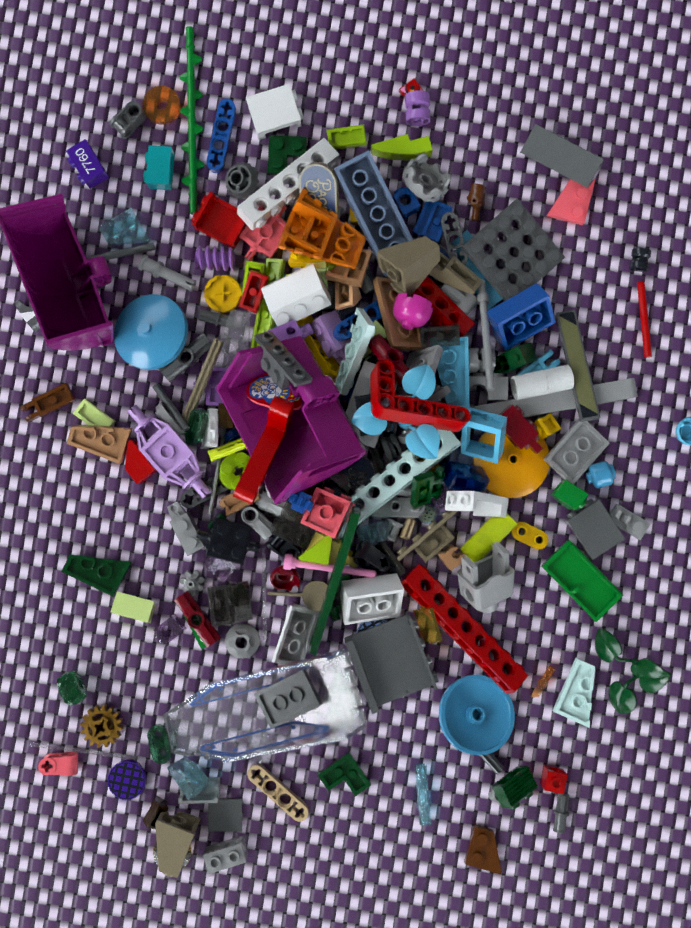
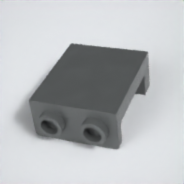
M587 500L583 508L578 511H570L566 514L567 518L563 520L565 524L569 525L581 543L587 558L594 560L625 539L600 500Z

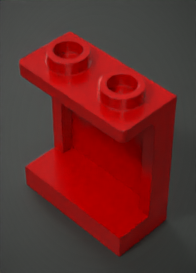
M210 191L208 195L203 197L200 210L194 213L191 220L195 230L235 250L240 241L239 236L247 224L237 215V208L216 197Z

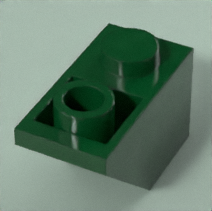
M531 342L517 346L497 356L494 373L505 375L537 361L538 359Z

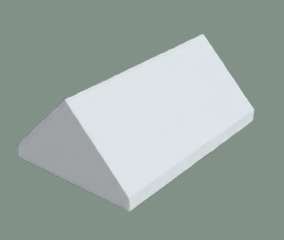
M291 603L272 659L273 663L289 665L291 662V665H293L294 661L298 663L305 659L319 611H313L307 607Z

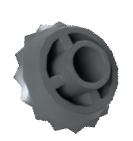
M245 162L236 163L227 172L225 179L229 194L240 200L242 198L247 199L249 195H252L257 189L259 182L255 167Z

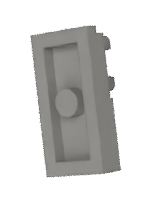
M615 504L609 514L618 528L638 540L642 539L650 526V523L618 504Z

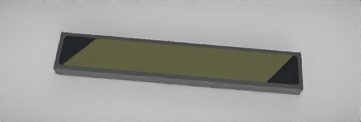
M575 310L558 312L555 317L566 364L571 367L574 376V387L572 390L579 421L585 422L600 419Z

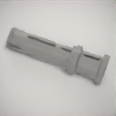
M146 254L142 256L139 262L138 270H145L153 274L155 278L162 277L190 292L193 291V286L196 285V280L165 267L163 262H156L148 258Z

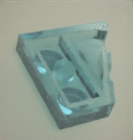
M132 208L98 226L109 245L150 242L148 235Z

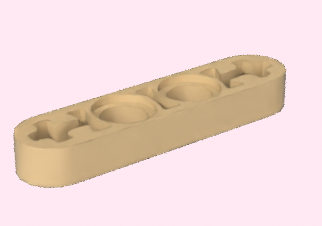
M254 763L250 766L247 774L249 780L291 818L301 822L308 817L309 808L307 804L260 763ZM253 769L255 771L260 769V775L263 778L265 777V775L268 776L264 779L262 784L260 783L262 778L259 775H256L255 777L253 776ZM274 781L277 787L272 791L268 790L266 783ZM288 794L291 797V801L283 803L280 800V796ZM296 808H298L299 810L303 808V815L301 813L297 815Z

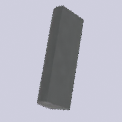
M535 124L520 153L586 188L594 181L605 162L603 158Z

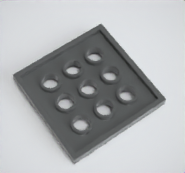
M518 198L461 247L504 301L539 282L565 258ZM511 221H515L518 224L519 229L517 231L511 228ZM498 233H502L505 236V242H500L497 239ZM524 236L530 238V245L524 244ZM484 245L491 247V254L484 252ZM510 248L516 249L517 257L510 255ZM536 251L542 253V260H538L535 257ZM496 260H501L504 263L503 269L497 268ZM522 263L529 265L528 272L522 270ZM510 274L515 276V284H511L508 281Z

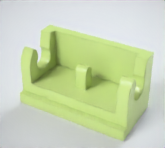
M117 592L111 613L151 624L156 605L154 601Z

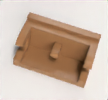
M449 545L437 553V556L450 571L462 563L461 557L466 556L461 551L458 553L454 552L458 549L454 545Z

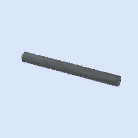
M154 243L143 244L87 256L86 259L104 256L106 260L153 251L155 250Z

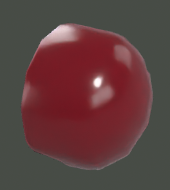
M280 565L270 575L271 584L278 590L291 591L295 585L297 587L300 586V574L296 568L285 570L283 565Z

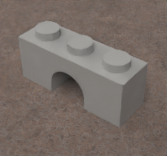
M473 373V376H469V390L474 386H480L487 393V401L502 402L508 400V377H504V374L493 373L494 391H487L484 373Z

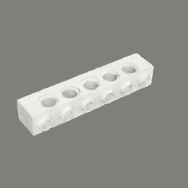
M323 138L237 206V215L252 231L257 227L261 228L270 216H276L285 204L290 205L295 200V196L300 193V173L307 165L319 161L326 163L333 170L338 165L339 153ZM289 183L292 184L294 187L289 188L285 184ZM272 195H277V196H279L280 198H279V199H273L271 196H272ZM262 206L265 210L259 211L257 207Z

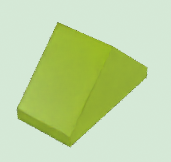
M328 535L300 555L298 557L300 561L328 565L332 537Z

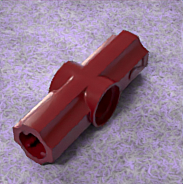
M380 334L375 335L369 341L368 347L379 360L388 359L394 364L395 380L403 388V376L410 369L402 361V352L392 348Z
M189 590L174 600L187 618L189 626L194 628L207 648L222 638L208 619L207 613L201 609ZM195 614H199L202 617L201 624L194 621Z

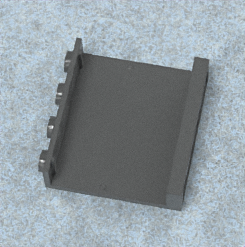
M409 613L344 638L372 714L379 712L378 706L430 686L438 690L436 683L439 680L436 672H431L429 667L432 661L429 654H425L423 651V647H426L422 635L418 636L416 632L419 629L416 618L412 619Z

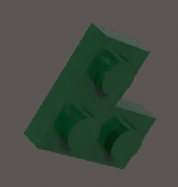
M269 135L268 175H277L287 167L288 157L299 158L307 151V137Z
M350 751L318 772V777L328 791L344 780L355 796L371 786V782Z

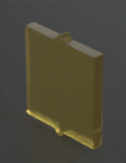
M421 607L420 609L413 610L420 635H422L424 642L433 644L443 641L433 608Z

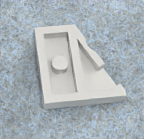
M207 409L204 447L207 448L218 447V409Z

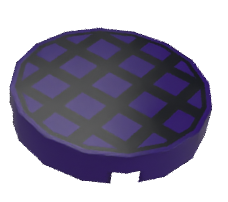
M134 760L120 761L110 770L108 775L110 792L122 800H131L138 797L143 792L147 783L146 772L142 765Z

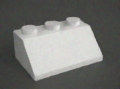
M314 263L261 288L269 312L277 326L292 320L298 321L331 305V296Z
M398 574L341 581L340 599L344 625L400 617L404 588Z

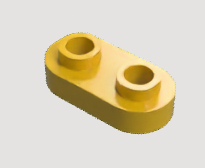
M516 522L517 526L511 531L514 539L534 549H543L547 546L548 536L544 531L525 522ZM520 528L525 530L523 535H520L518 532ZM538 536L542 538L541 543L536 542Z

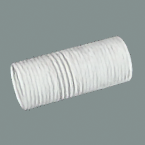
M569 365L511 377V390L517 401L546 395L547 393L565 391L574 387V376Z

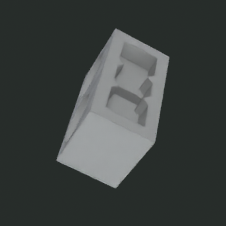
M243 836L206 847L203 857L208 874L247 862L248 850Z

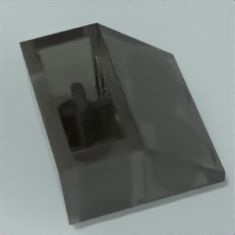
M248 581L210 585L207 587L212 627L253 619Z

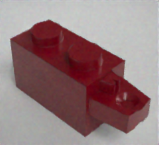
M509 405L499 414L507 417L505 436L517 449L525 448L527 450L530 448L535 454H538L543 449L537 442L539 437L536 425L531 420L527 421L523 417L524 412L519 406Z

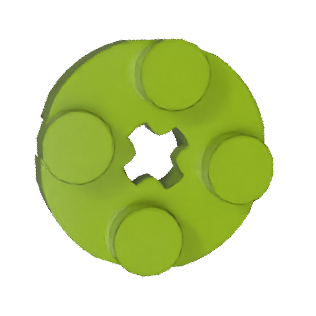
M244 452L228 455L221 462L219 477L222 484L230 490H235L241 478L240 475L236 476L234 474L236 471L235 467L241 468L243 474L250 460V456Z

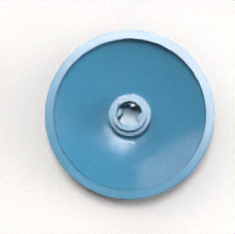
M157 294L145 295L129 303L120 313L114 329V342L120 356L130 365L142 370H155L170 364L183 350L188 336V322L183 310L170 298Z
M483 675L464 676L454 681L445 690L439 705V722L446 739L459 751L470 755L493 753L507 742L512 733L515 721L512 700L509 694H506L490 677Z

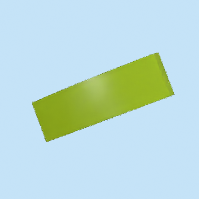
M408 134L371 145L372 155L391 160L408 161L417 158L423 153L427 154V157H431L433 152L429 136L410 141Z

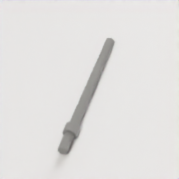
M483 280L478 287L477 303L480 305L487 391H494L489 318L487 315L489 295L486 293V283Z

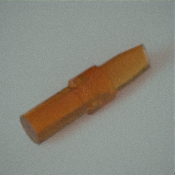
M550 665L548 666L543 676L538 680V684L531 697L540 696L543 689L548 685L551 676L556 670Z

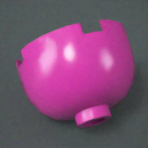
M400 293L396 296L393 312L394 317L402 324L403 328L412 330L413 328L424 326L429 321L434 308H431L432 303L424 297L414 294L412 298L407 297V293Z

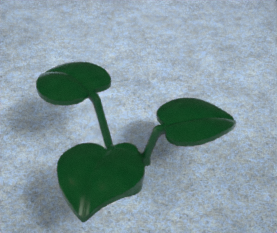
M599 628L597 630L595 650L603 661L610 663L615 659L620 662H632L630 669L634 676L624 685L619 681H615L609 687V699L614 709L622 715L631 713L637 706V698L635 693L627 688L629 684L639 678L640 687L644 691L655 693L667 684L672 674L649 658L637 660L636 658L618 657L623 651L618 639L605 629Z

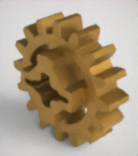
M98 704L94 707V710L90 708L87 711L88 714L82 717L85 721L80 723V726L84 727L81 734L86 733L87 736L84 740L90 739L91 746L97 743V748H100L102 744L108 747L110 742L114 744L117 741L116 738L122 735L119 731L124 726L119 723L123 721V718L117 717L120 712L114 713L113 706L107 709V704H104L102 708ZM96 714H104V715L101 716V717H99V716H94V715H96ZM104 721V723H103V724H104V725H103V728H104V729H102V730L100 731V729H101V728H100V727H101V724H100V723H102V722ZM102 735H106V736H107V738H100V737H101Z

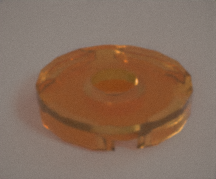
M163 85L155 86L145 94L142 102L143 110L147 118L153 123L166 125L165 123H171L179 116L181 109L180 99L177 93L170 87ZM164 101L167 103L164 109L157 108L159 102Z

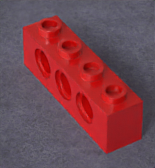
M428 276L411 295L412 298L414 294L419 295L432 303L431 308L433 307L434 309L429 321L434 326L443 325V330L446 334L451 331V325L457 324L459 331L455 337H463L475 324Z

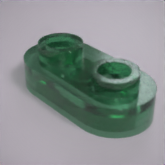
M202 408L193 409L190 413L187 423L190 428L185 432V439L189 445H198L203 440L208 422V414Z
M155 724L147 733L152 759L158 764H165L172 756L171 743L167 728L162 724ZM155 731H160L161 736H156ZM160 750H165L166 755H161Z

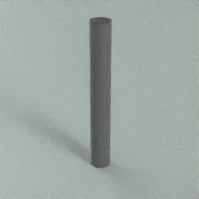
M155 384L153 386L154 391L183 432L189 430V425L159 384Z

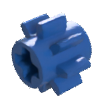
M303 491L292 494L288 500L292 503L290 508L302 514L305 513V510L311 511L314 502L310 501L312 496Z

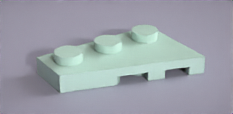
M575 658L553 708L555 713L590 728L589 717L592 707L591 695L594 685L595 666Z

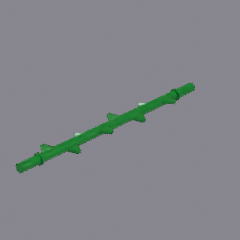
M187 26L185 49H187V72L180 75L179 78L187 83L188 105L181 108L180 113L188 117V142L181 145V149L189 153V175L182 178V183L189 187L190 214L194 215L197 211V170L204 167V163L196 158V135L203 131V127L196 124L195 101L202 98L203 93L195 89L194 68L195 65L202 62V57L194 54V28Z

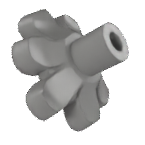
M194 570L193 574L190 571H186V578L180 579V583L184 584L182 587L184 592L189 590L191 595H195L196 590L202 591L204 589L201 583L205 582V578L203 576L198 577L200 574L198 570Z

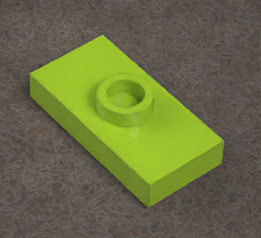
M364 124L327 130L328 142L335 150L367 145Z

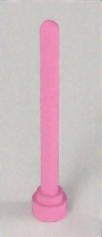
M285 554L283 569L291 570V568L299 567L332 572L334 564L327 565L300 561L291 554ZM344 566L342 572L343 574L372 578L377 575L375 570Z

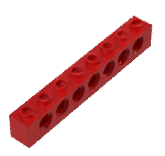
M420 564L413 567L401 580L404 590L506 694L515 693L529 676L525 672L524 667L516 663L511 658V654L497 644V640L484 630L481 623L475 621L470 616V612L466 608L461 607L457 603V599L452 594L446 592L442 583L435 580L426 567ZM421 582L426 585V590L422 589ZM435 596L439 598L440 604L435 602ZM448 610L452 611L453 618L449 616ZM462 623L465 624L467 628L466 632L462 629ZM476 637L480 640V646L476 644ZM490 651L493 653V660L489 656ZM504 665L507 668V674L503 671Z

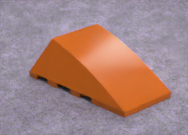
M303 188L288 217L278 242V248L355 269L366 237L347 222L343 223L340 221L335 212H329L322 206L323 203L317 198L314 200L308 195V191Z

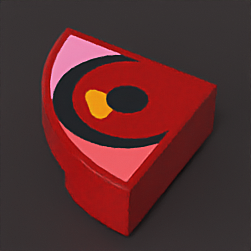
M413 78L399 89V93L405 97L408 92L423 91V89Z

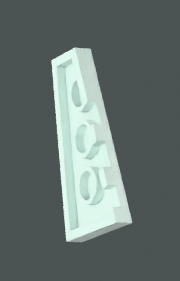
M356 308L355 315H358L356 324L351 325V342L346 343V359L341 361L335 382L339 393L347 395L353 387L354 377L360 370L361 361L367 353L369 341L375 334L376 326L365 310L361 308Z

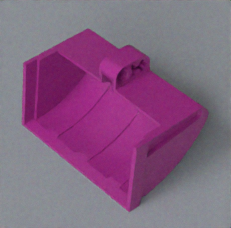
M63 194L0 208L1 228L47 347L56 350L73 351L112 344L113 323L108 321L97 289L112 282V274L104 256L86 259L66 213Z
M301 336L281 341L313 379L312 383L295 387L291 382L289 383V388L294 397L301 398L302 407L299 410H293L289 430L264 480V484L275 505L285 502L290 495L335 475L367 453L338 400L340 393L329 375L325 376L308 343ZM261 346L238 351L216 387L250 456L267 425L269 410L268 407L252 402L246 393L247 386L253 379L267 374L261 367L263 357Z

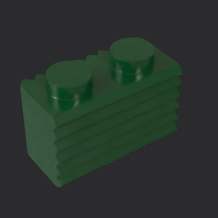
M528 766L515 767L492 785L502 808H510L511 810L518 808L520 801L533 796V791L538 788Z

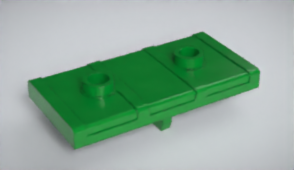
M567 540L541 565L595 622L624 596L570 540Z

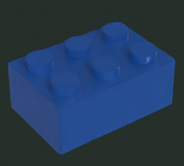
M538 283L487 311L494 338L505 351L556 323L550 297Z

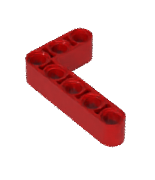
M380 359L370 374L371 413L378 419L417 426L429 424L436 429L452 432L461 431L471 419V414L465 407L395 395L394 364L388 359Z
M276 395L274 396L268 410L267 425L235 488L233 497L251 505L254 503L289 430L294 410L293 402Z

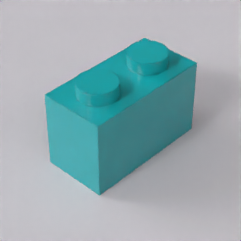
M148 145V152H145L147 171L143 173V180L149 189L172 191L175 157L172 147Z

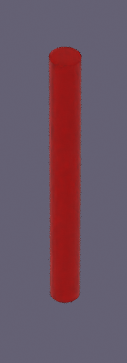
M645 281L637 282L643 351L644 358L652 357Z

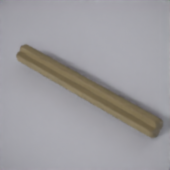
M215 338L182 415L188 425H190L223 347L224 342L220 339Z

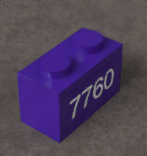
M86 139L66 150L69 155L67 160L73 169L76 168L78 170L77 177L82 185L86 184L91 189L110 178Z

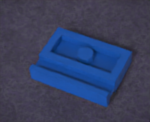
M439 201L425 202L413 234H417L420 237L426 236L438 244L443 233L442 216L445 213L452 212L453 207Z

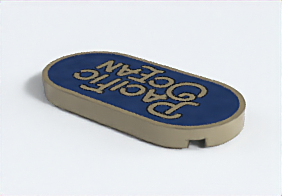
M310 163L302 170L299 176L300 192L305 188L310 197L314 200L316 198L323 203L322 206L329 212H335L340 220L339 187L336 173L326 163Z

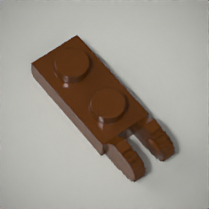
M64 383L33 398L32 401L20 406L21 411H28L33 407L36 408L37 412L25 417L26 422H30L76 401L69 384Z

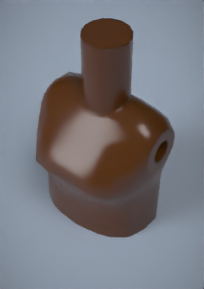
M471 184L470 193L467 196L468 202L473 207L471 221L474 222L479 221L480 211L485 206L486 187L482 184Z

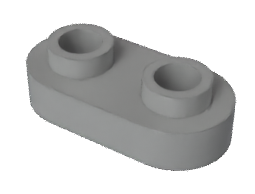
M163 402L155 407V414L161 421L164 420L170 424L179 436L185 433Z

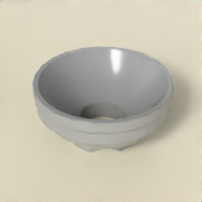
M239 623L231 627L227 632L225 645L228 652L234 657L248 658L258 650L260 636L252 625ZM244 637L247 640L246 647L239 648L236 645V639Z

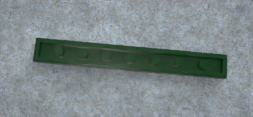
M352 507L310 641L309 652L313 655H317L360 517L359 507Z

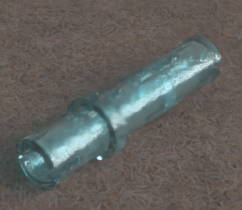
M423 763L414 765L418 800L416 807L419 811V825L428 826L432 824L430 815L432 804L429 801L427 764Z

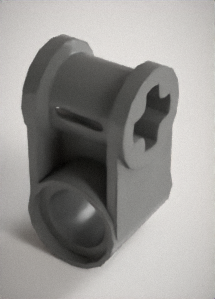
M130 101L118 114L113 116L109 125L111 128H115L120 133L121 138L125 140L146 120V113L138 102ZM135 110H139L136 116H132Z

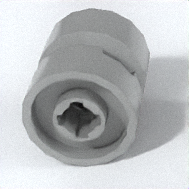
M468 348L469 373H476L478 370L480 373H485L483 348L480 350ZM491 348L494 371L496 356L494 349Z

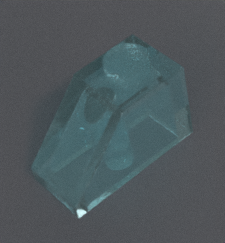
M185 757L167 767L188 800L204 791L209 782L200 766Z

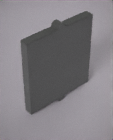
M220 798L218 803H208V813L206 815L208 817V832H242V817L244 816L242 812V798Z

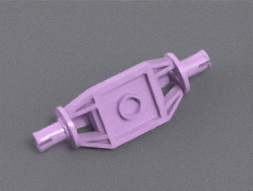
M137 405L131 407L133 410L129 409L127 413L138 424L134 432L137 434L140 452L165 480L181 485L184 489L193 487L202 499L206 498L207 494H210L212 490L201 480L205 471L201 470L193 450L170 424L157 419L155 414L146 417ZM144 430H145V432L147 433V435L149 436V439H148V440L146 439V437H145V435H144V433H143ZM181 474V475H182L183 477H185L188 481H185L184 479H182V478H181L180 476H178V475Z

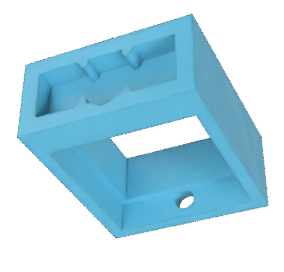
M469 407L471 419L462 428L461 454L498 464L504 451L507 417ZM471 428L496 434L495 446L470 440Z

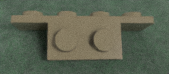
M445 510L438 522L432 521L426 527L428 530L425 533L421 534L419 532L411 539L413 541L412 544L408 547L406 545L401 547L397 551L399 555L396 558L400 561L414 549L426 563L455 538L445 527L444 523L458 511Z

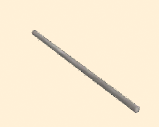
M227 428L222 430L220 446L224 445ZM221 458L217 460L208 515H212Z

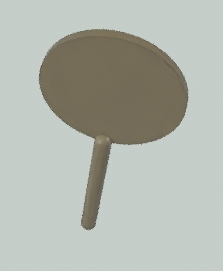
M316 580L308 583L302 593L269 591L267 595L302 597L304 604L309 609L320 611L328 585L325 582Z

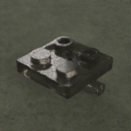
M336 473L313 485L315 489L316 487L323 489L330 482L349 497L354 492L351 486L352 483L349 481L350 479L343 473L339 475Z
M288 498L278 519H274L272 523L273 529L271 533L307 550L316 530L300 523L304 514L291 509L292 503L288 501Z

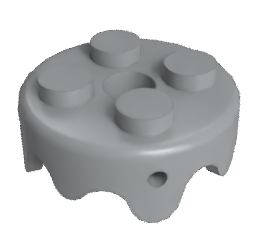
M423 153L409 161L403 171V178L406 187L425 202H436L442 199L449 190L447 187L451 181V174H442L438 163L433 165L427 164V154Z

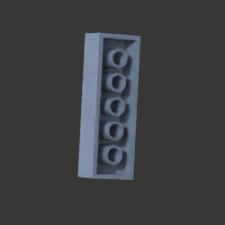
M369 150L334 168L333 171L338 177V184L377 262V251L413 240Z

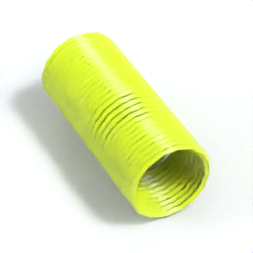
M508 513L506 517H491L461 546L460 550L473 562H477L485 558L493 550V543L497 541L500 543L517 526V523Z

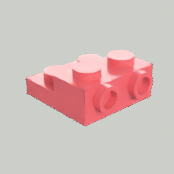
M324 486L323 489L316 487L310 500L314 502L311 511H305L300 523L337 539L344 522L348 521L351 509L355 504L351 502L352 498L341 494L339 497L334 495L335 491Z

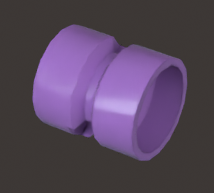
M416 90L405 95L407 125L423 126L430 123V109L428 108L430 106V94L428 92Z

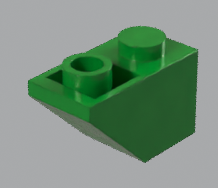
M562 480L550 494L569 510L581 509L586 504V497L588 496L586 492L567 480Z

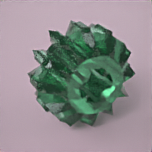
M75 671L67 672L57 679L58 693H60L64 703L69 706L76 705L87 697L85 684Z

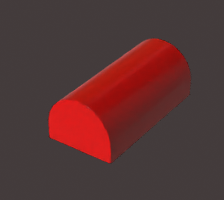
M250 270L239 307L253 313H258L263 299L261 288L268 284L270 276Z

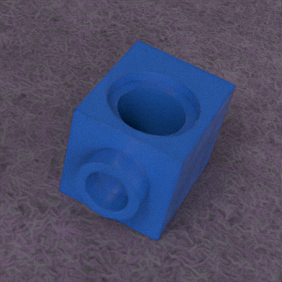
M400 187L394 191L392 198L403 220L419 212L420 204L408 187ZM403 198H407L410 201V203L408 205H404L400 202V200Z

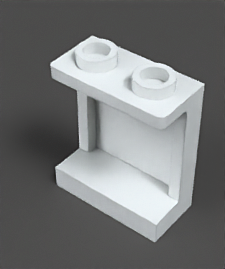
M290 84L246 97L259 140L266 138L265 134L295 124L298 127L302 126L303 113L301 108L296 106L295 102L298 101L296 91L291 90Z
M447 491L445 510L473 511V516L506 517L508 498L477 491Z

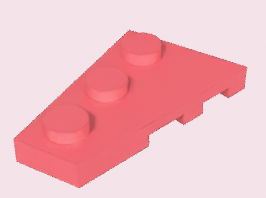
M570 179L548 212L547 217L583 225L595 179L588 188Z

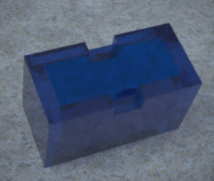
M448 461L444 469V483L448 490L484 493L490 481L484 469L480 466Z

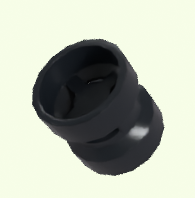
M646 248L632 249L631 256L633 259L630 262L629 269L637 272L649 271L650 264L648 259L651 257V250Z

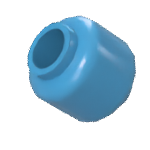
M606 461L590 465L589 472L586 473L588 484L592 483L597 489L612 485L614 479H616L613 465Z

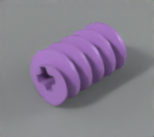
M199 245L195 252V269H198L200 265L201 270H205L206 266L209 270H213L215 265L217 271H220L221 267H223L224 271H228L230 266L231 271L234 272L235 253H233L231 247H229L228 252H225L224 246L221 247L220 252L217 251L216 246H214L212 251H210L209 246H206L205 251H202V247Z

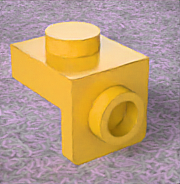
M552 413L533 422L537 427L536 431L540 441L561 430Z

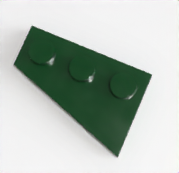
M70 554L61 572L114 597L132 562Z

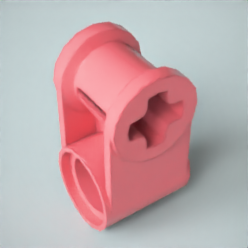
M48 753L39 762L38 769L43 775L78 774V753Z

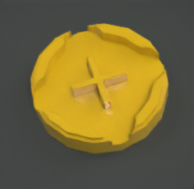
M229 275L214 276L208 281L204 290L205 301L216 312H232L240 304L241 286L236 279Z

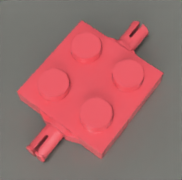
M285 205L276 216H270L261 228L257 227L252 231L246 226L239 238L250 246L249 251L244 256L246 259L251 261L256 252L262 253L268 258H272L279 249V239L286 225V222L281 218L287 209ZM259 206L258 210L263 211L265 208Z

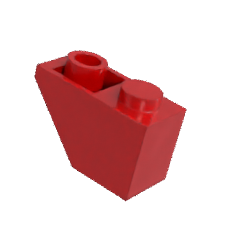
M129 440L125 470L136 484H142L156 473L157 470L140 452L138 441Z

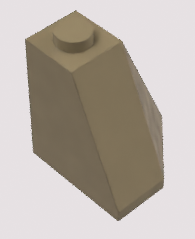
M424 236L377 251L379 267L383 273L387 271L388 277L392 280L390 284L399 294L407 293V297H411L440 261V247L437 242Z
M168 812L160 813L155 823L159 871L165 876L178 878L201 818L185 812H177L176 815H169Z

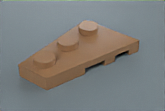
M73 425L70 429L67 444L121 464L133 428Z

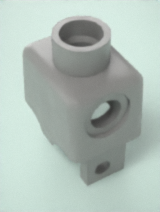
M498 541L493 543V554L477 562H473L467 555L461 557L462 568L457 571L460 594L476 610L483 613L494 612L499 607L498 602L513 595L515 570L509 565V551Z

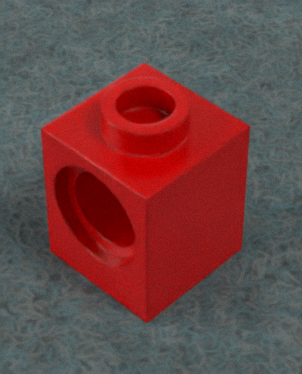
M543 765L540 784L545 791L564 794L568 775L562 768Z

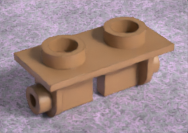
M234 493L222 497L221 501H219L222 508L225 507L227 517L250 504L233 497ZM259 493L254 502L260 499Z

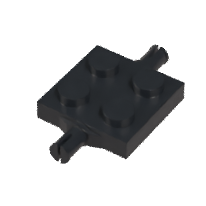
M219 518L213 519L209 532L201 530L196 532L198 533L196 538L206 540L205 556L244 565L246 553L248 551L259 553L261 548L260 545L250 543L252 527Z

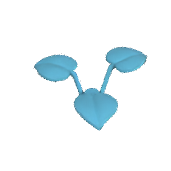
M427 364L412 368L403 376V389L406 393L413 394L411 398L417 396L419 399L427 400L435 390V374ZM371 402L362 405L355 412L351 420L353 425L368 435H379L387 427V420L378 419L371 413ZM398 422L402 429L413 430L405 438L406 445L413 454L425 459L437 458L440 436L435 427L429 424H422L416 429L411 424Z

